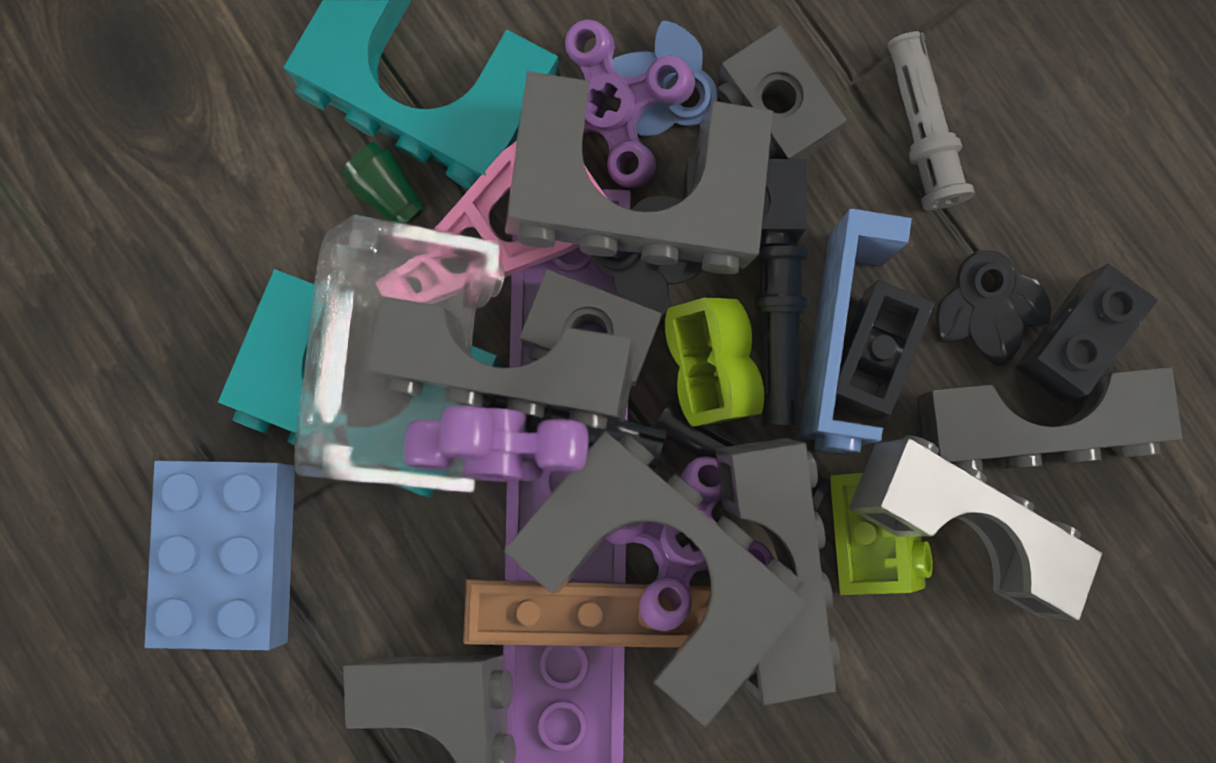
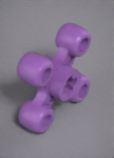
M590 19L578 21L567 32L565 46L570 59L580 66L585 80L590 81L583 133L593 131L605 137L610 152L607 168L614 182L621 187L632 190L643 188L655 176L657 166L656 159L651 150L641 143L637 135L636 126L641 119L642 112L651 105L665 104L674 106L688 100L695 86L694 73L684 60L677 56L667 55L653 61L648 70L639 77H622L613 67L612 57L615 45L614 38L609 30L598 21ZM596 37L594 48L584 53L586 42ZM670 73H678L677 83L672 88L663 89V82L666 76ZM606 98L609 100L617 98L621 101L617 112L610 110L605 112L601 109L602 103ZM637 156L639 160L637 170L627 175L625 170L626 162L630 158Z
M451 406L444 410L441 421L414 420L409 423L405 432L403 456L406 465L418 469H448L452 465L454 458L464 459L463 476L467 478L500 482L531 481L539 479L543 469L565 472L582 470L587 462L589 436L586 426L577 421L546 420L539 425L537 433H525L526 415L524 413L498 408Z
M708 456L696 458L686 466L680 478L703 497V500L696 508L717 524L711 516L714 505L722 500L717 459ZM698 478L707 481L710 487L702 485ZM652 522L636 523L615 531L606 540L619 545L631 542L641 543L652 550L654 560L659 566V571L655 581L646 587L640 597L639 610L641 618L654 630H673L686 620L691 611L692 598L689 592L691 577L696 572L709 570L707 563L695 543L693 549H691L690 544L683 548L676 541L678 534L681 541L687 538V536L675 528ZM753 540L746 549L764 566H767L773 559V555L768 547L759 541ZM658 597L665 598L671 603L672 612L661 608Z

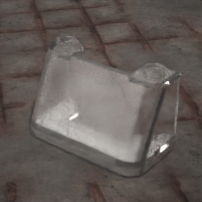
M352 215L327 231L322 241L317 265L295 443V469L298 475L473 493L474 480L477 479L463 476L464 459L454 458L452 465L448 469L427 470L406 465L403 456L405 432L411 421H441V416L446 408L465 405L445 401L446 390L424 386L421 397L385 390L386 379L366 371L382 296L445 307L458 317L462 338L471 353L475 310L484 307L490 297H496L503 284L504 267L502 262L498 261L500 243L359 215Z

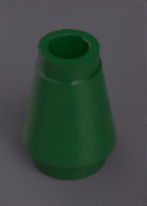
M371 142L357 152L340 171L348 181L346 185L348 190L390 222H393L400 230L408 226L426 208L419 200V196L389 149L383 151L375 142Z

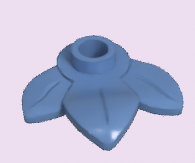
M669 21L661 22L655 38V53L648 51L634 52L612 59L616 72L620 76L627 78L639 77L648 70L653 61L667 55L681 58L690 66L694 73V90L700 94L699 102L691 108H685L680 104L674 106L665 104L651 105L642 112L641 119L636 126L637 134L641 136L660 135L674 124L686 127L699 125L712 101L717 102L715 83L707 73L702 71L703 52L701 45L693 35L676 23ZM670 73L666 76L663 82V89L672 88L677 83L678 73Z

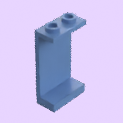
M849 209L828 235L799 434L801 439L814 440V451L849 456V452L861 453V446L881 441L883 428L835 421L832 418L854 264L856 262L883 266L909 242L912 218Z

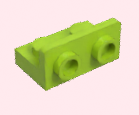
M863 473L830 475L840 595L912 593L924 589L925 578L931 577L933 569L929 543L927 541L922 542L921 536L897 537L848 509Z

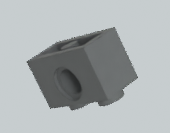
M781 25L736 53L721 65L717 81L719 84L717 94L722 103L768 110L762 102V98L767 95H778L787 101L790 107L788 112L782 114L773 113L768 159H805L837 138L847 122L844 114Z
M547 269L519 338L524 346L531 348L529 358L536 361L557 344L567 328L575 329L580 323L586 321L597 322L605 329L608 335L631 338L638 348L631 387L634 388L659 326L662 313Z

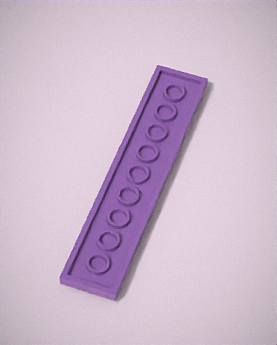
M602 190L607 199L630 210V190ZM512 235V242L517 241L518 235ZM579 247L572 252L512 274L510 368L534 362V360L529 358L531 348L524 346L519 337L547 269L618 296L614 277L603 273L595 265L591 255L581 252ZM617 250V254L613 257L622 259L630 252ZM594 321L582 322L575 328L607 334L605 329ZM628 403L625 414V420H627L628 416ZM543 469L541 477L537 480L507 482L506 547L570 472ZM605 539L569 582L625 583L626 544H614ZM505 553V580L537 581ZM503 645L505 670L509 671L513 684L512 701L509 708H507L508 734H511L515 741V763H623L625 647Z

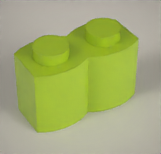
M701 298L669 307L665 318L666 340L674 360L680 366L677 380L678 398L682 411L691 426L723 423L762 414L764 406L763 382L756 364L749 357L752 347V330L748 315L738 299Z

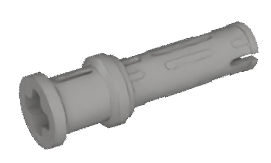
M914 31L893 38L887 43V47L894 64L914 143L910 146L909 158L912 164L918 165L925 191V196L921 199L922 207L924 210H938L971 199L975 195L973 185L967 184L958 156V152L962 150L961 140L956 137L955 133L948 130L938 87L924 42V33Z

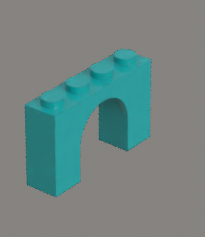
M323 0L283 67L297 86L294 90L295 94L318 109L325 110L328 104L347 113L344 119L354 128L371 137H375L378 131L394 138L397 140L395 147L419 163L426 164L428 158H431L448 167L446 175L467 189H470L482 174L487 176L486 169L503 150L517 141L527 71L560 76L558 56L506 29L478 80L463 97L449 105L435 109L408 107L390 98L380 88L378 66L387 42L412 0Z
M274 269L218 403L236 409L232 420L244 426L267 433L271 423L291 431L287 442L321 455L324 446L327 445L345 452L346 455L342 464L358 471L376 476L379 467H383L401 474L397 486L419 495L431 498L435 488L450 492L463 459L454 458L452 465L444 470L410 467L406 465L403 456L405 432L411 421H441V416L446 408L466 405L445 401L446 390L424 386L421 397L415 396L403 412L384 424L368 428H353L336 420L327 411L319 397L315 372L319 354L342 300L330 290ZM465 343L469 352L479 363L500 368L502 362L497 355Z

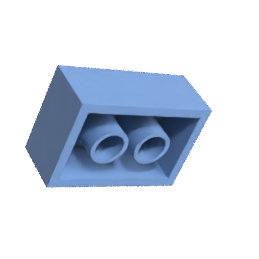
M154 462L145 648L271 650L288 643L295 483L294 465L254 462Z

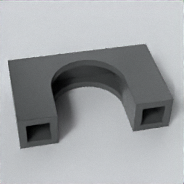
M527 71L505 234L518 235L517 241L519 243L532 247H553L555 241L579 244L581 252L593 256H614L617 254V250L640 253L642 261L655 265H675L678 263V259L702 262L701 268L703 270L716 274L737 273L739 268L744 269L759 255L773 118L772 110L712 101L700 121L694 182L690 195L679 204L662 211L637 212L623 208L607 199L594 186L586 172L582 157V139L590 81Z
M605 431L588 451L585 467L582 470L569 473L506 547L504 552L552 594H556L564 588L608 536L625 526L644 522L659 523L675 528L689 537L699 548L707 563L711 579L710 600L701 622L655 676L654 683L706 728L807 606L808 602L796 593L804 583L775 558L767 566H764L746 549L753 540L727 517L723 516L715 524L696 507L703 500V497L677 475L674 474L666 483L647 467L654 459V456L630 435L625 433L617 441Z
M504 654L369 658L343 666L345 729L411 728L425 732L437 739L450 752L456 763H515V741L513 736L508 734L507 708H509L512 701L513 684L509 671L505 670Z

